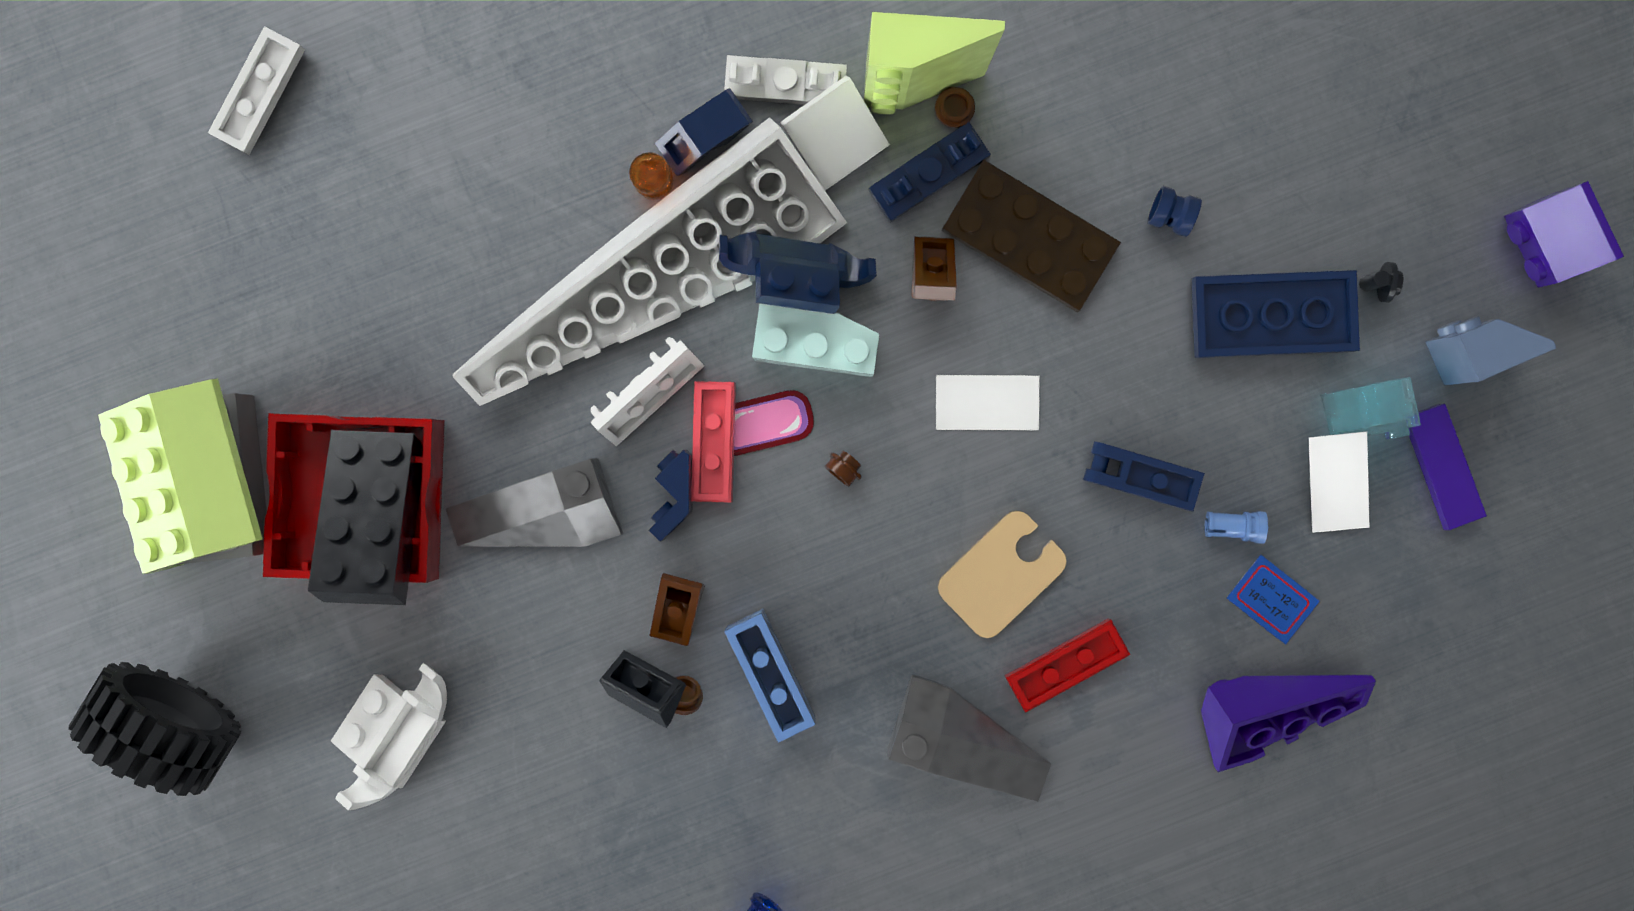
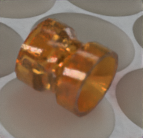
M652 152L642 153L631 163L629 170L630 180L639 194L651 200L661 199L668 195L672 189L674 179L673 173L663 157Z

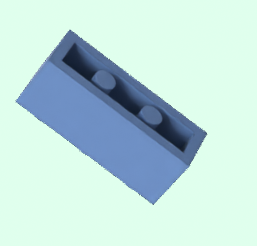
M764 609L728 625L724 632L778 743L814 726L815 714Z

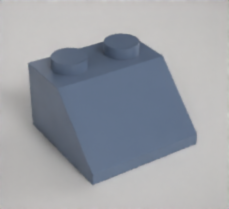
M1479 316L1463 322L1458 320L1437 329L1439 336L1425 342L1444 385L1480 382L1556 349V345L1551 339L1500 319L1481 322Z

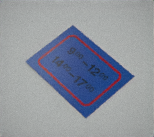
M1261 554L1227 596L1229 601L1285 645L1320 602Z

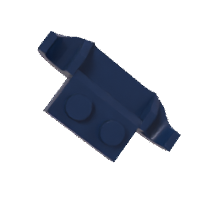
M756 232L739 234L728 239L727 235L719 236V260L721 264L731 271L755 276L756 303L835 314L840 307L839 288L861 286L872 281L877 276L876 259H858L830 243L828 245L756 234Z

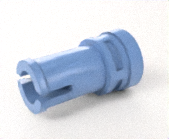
M1243 512L1242 515L1206 513V518H1208L1205 519L1204 525L1206 537L1241 538L1242 541L1248 542L1249 540L1259 544H1264L1267 539L1268 517L1266 512Z

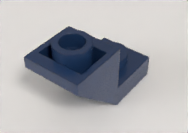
M729 88L679 120L654 144L674 173L680 176L689 171L710 151L732 141L753 121Z
M673 450L657 465L661 472L655 479L677 501L674 506L667 501L651 517L655 524L649 531L660 542L680 525L693 510V501H691L692 454L688 450H683L680 454Z

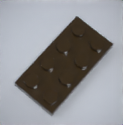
M983 160L941 230L1075 312L1081 310L1121 244L1119 240L986 160Z

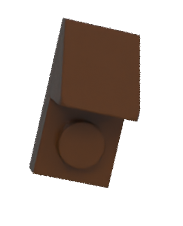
M914 236L912 298L930 301H955L957 284L954 238Z
M663 573L649 636L688 646L705 585Z

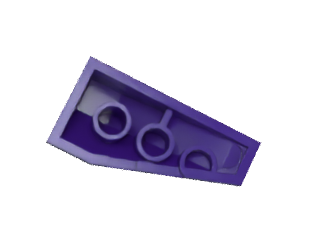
M1372 675L1242 676L1232 680L1224 679L1213 683L1207 688L1201 714L1215 769L1217 772H1221L1253 762L1266 756L1263 748L1281 739H1284L1288 745L1298 740V734L1305 731L1309 725L1315 722L1319 726L1324 727L1365 707L1376 680Z

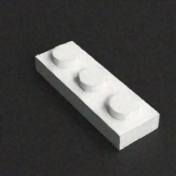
M264 26L208 133L250 155L305 49L301 45Z

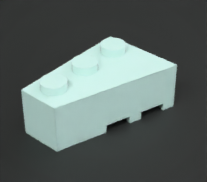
M759 304L752 358L754 361L872 377L875 370L879 333L838 313L830 314Z

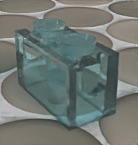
M1402 377L1321 394L1329 435L1367 432V436L1383 433L1385 440L1408 436L1410 435V427L1421 425L1411 377Z

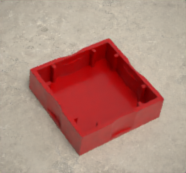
M268 413L266 472L270 496L264 522L263 577L310 578L331 430L414 433L423 445V456H415V463H422V480L415 536L412 538L413 552L409 582L428 583L439 579L445 420Z

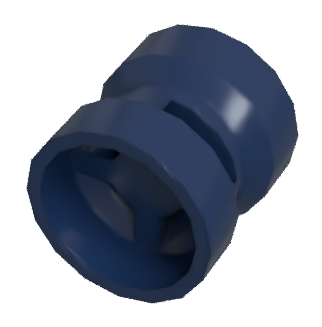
M1163 185L1152 204L1148 216V224L1158 228L1167 225L1173 229L1175 234L1187 237L1196 223L1202 200L1192 195L1186 197L1177 196L1175 189Z

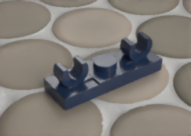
M968 122L870 186L868 190L891 223L982 163L983 160L988 159L991 154L971 123Z

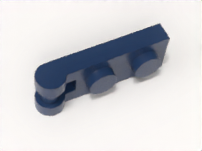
M1094 441L1091 450L1094 458L1091 468H1086L1083 477L1084 481L1187 511H1194L1205 473ZM1110 459L1120 462L1117 476L1106 474Z

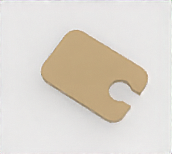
M1012 511L1006 514L942 575L938 582V592L942 599L980 637L991 638L999 634L1066 567V556L1053 540L1043 547L1041 555L1036 560L1027 562L1019 558L1016 553L1018 540L1024 535L1031 534L1038 527L1031 517L1024 512Z

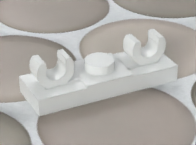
M727 55L724 90L730 88L738 100L805 105L845 77L847 65Z
M668 337L665 341L671 349L661 358L654 351L650 353V358L654 364L636 376L619 393V396L609 391L606 395L611 400V404L603 411H600L595 405L591 407V413L595 417L591 421L592 425L616 447L704 367V364L681 340L676 342L673 338Z

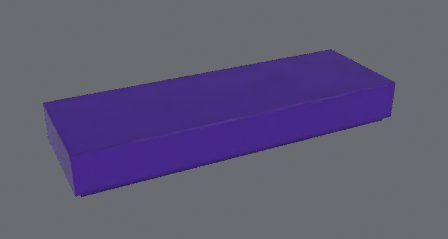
M1438 404L1403 417V422L1443 530H1452L1487 517L1446 404Z

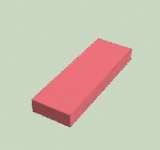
M694 381L691 501L733 502L735 382Z

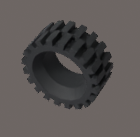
M120 662L119 666L111 663L108 664L107 668H103L70 722L69 730H72L70 733L72 741L80 742L77 748L83 754H93L94 757L91 761L98 766L107 765L112 768L111 774L121 779L124 776L134 779V785L146 788L147 784L154 786L156 792L168 794L171 789L177 796H187L188 792L197 795L202 790H207L241 734L239 730L241 725L239 721L233 720L235 715L230 710L222 709L224 705L217 698L210 699L207 697L208 692L200 687L194 689L187 685L189 681L180 677L177 680L171 678L168 672L157 669L156 672L151 671L146 665L137 664L136 667H133L129 662Z

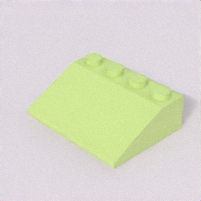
M872 12L866 58L865 104L867 107H871V112L894 114L895 109L903 110L937 96L948 88L958 87L985 76L1005 30V21Z

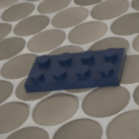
M1357 270L1196 276L1191 278L1195 358L1360 351Z

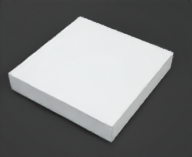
M848 76L840 79L780 122L796 150L825 191L890 145L851 78Z

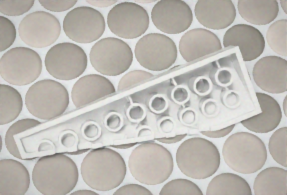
M769 117L575 268L454 372L453 378L481 406L528 385L530 380L546 373L549 376L562 370L566 364L582 357L587 359L601 353L600 349L616 342L621 344L679 318L683 312L697 306L702 308L715 302L714 299L735 289L738 292L751 286V282L755 281L754 275L737 273L721 264L719 260L720 235H727L728 239L739 234L756 232V234L820 244L847 224V222L784 131Z

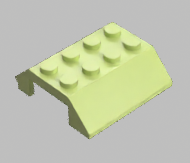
M218 378L150 393L98 415L101 423V435L106 441L112 463V474L118 484L123 502V514L130 527L134 542V553L140 563L142 574H151L184 565L179 563L263 540Z

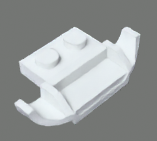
M425 663L419 668L422 672V679L415 691L405 690L403 692L384 675L374 674L331 739V742L357 764L353 772L358 776V779L349 788L340 791L335 798L347 810H355L385 799L396 789L403 788L445 724L446 720L443 719L447 704L446 685L443 678Z

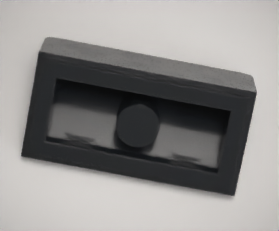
M623 650L599 680L610 697L665 728L671 723L686 687L683 681Z

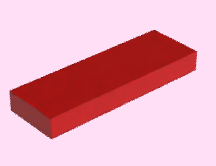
M1108 618L1004 676L1023 711L1026 713L1126 658L1130 653L1112 620Z

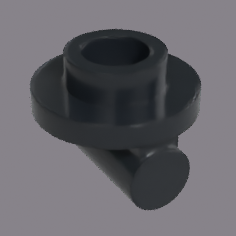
M1385 262L1380 271L1363 276L1359 281V286L1363 291L1377 289L1379 301L1389 303L1395 295L1400 294L1404 277L1403 273L1398 271L1396 263Z

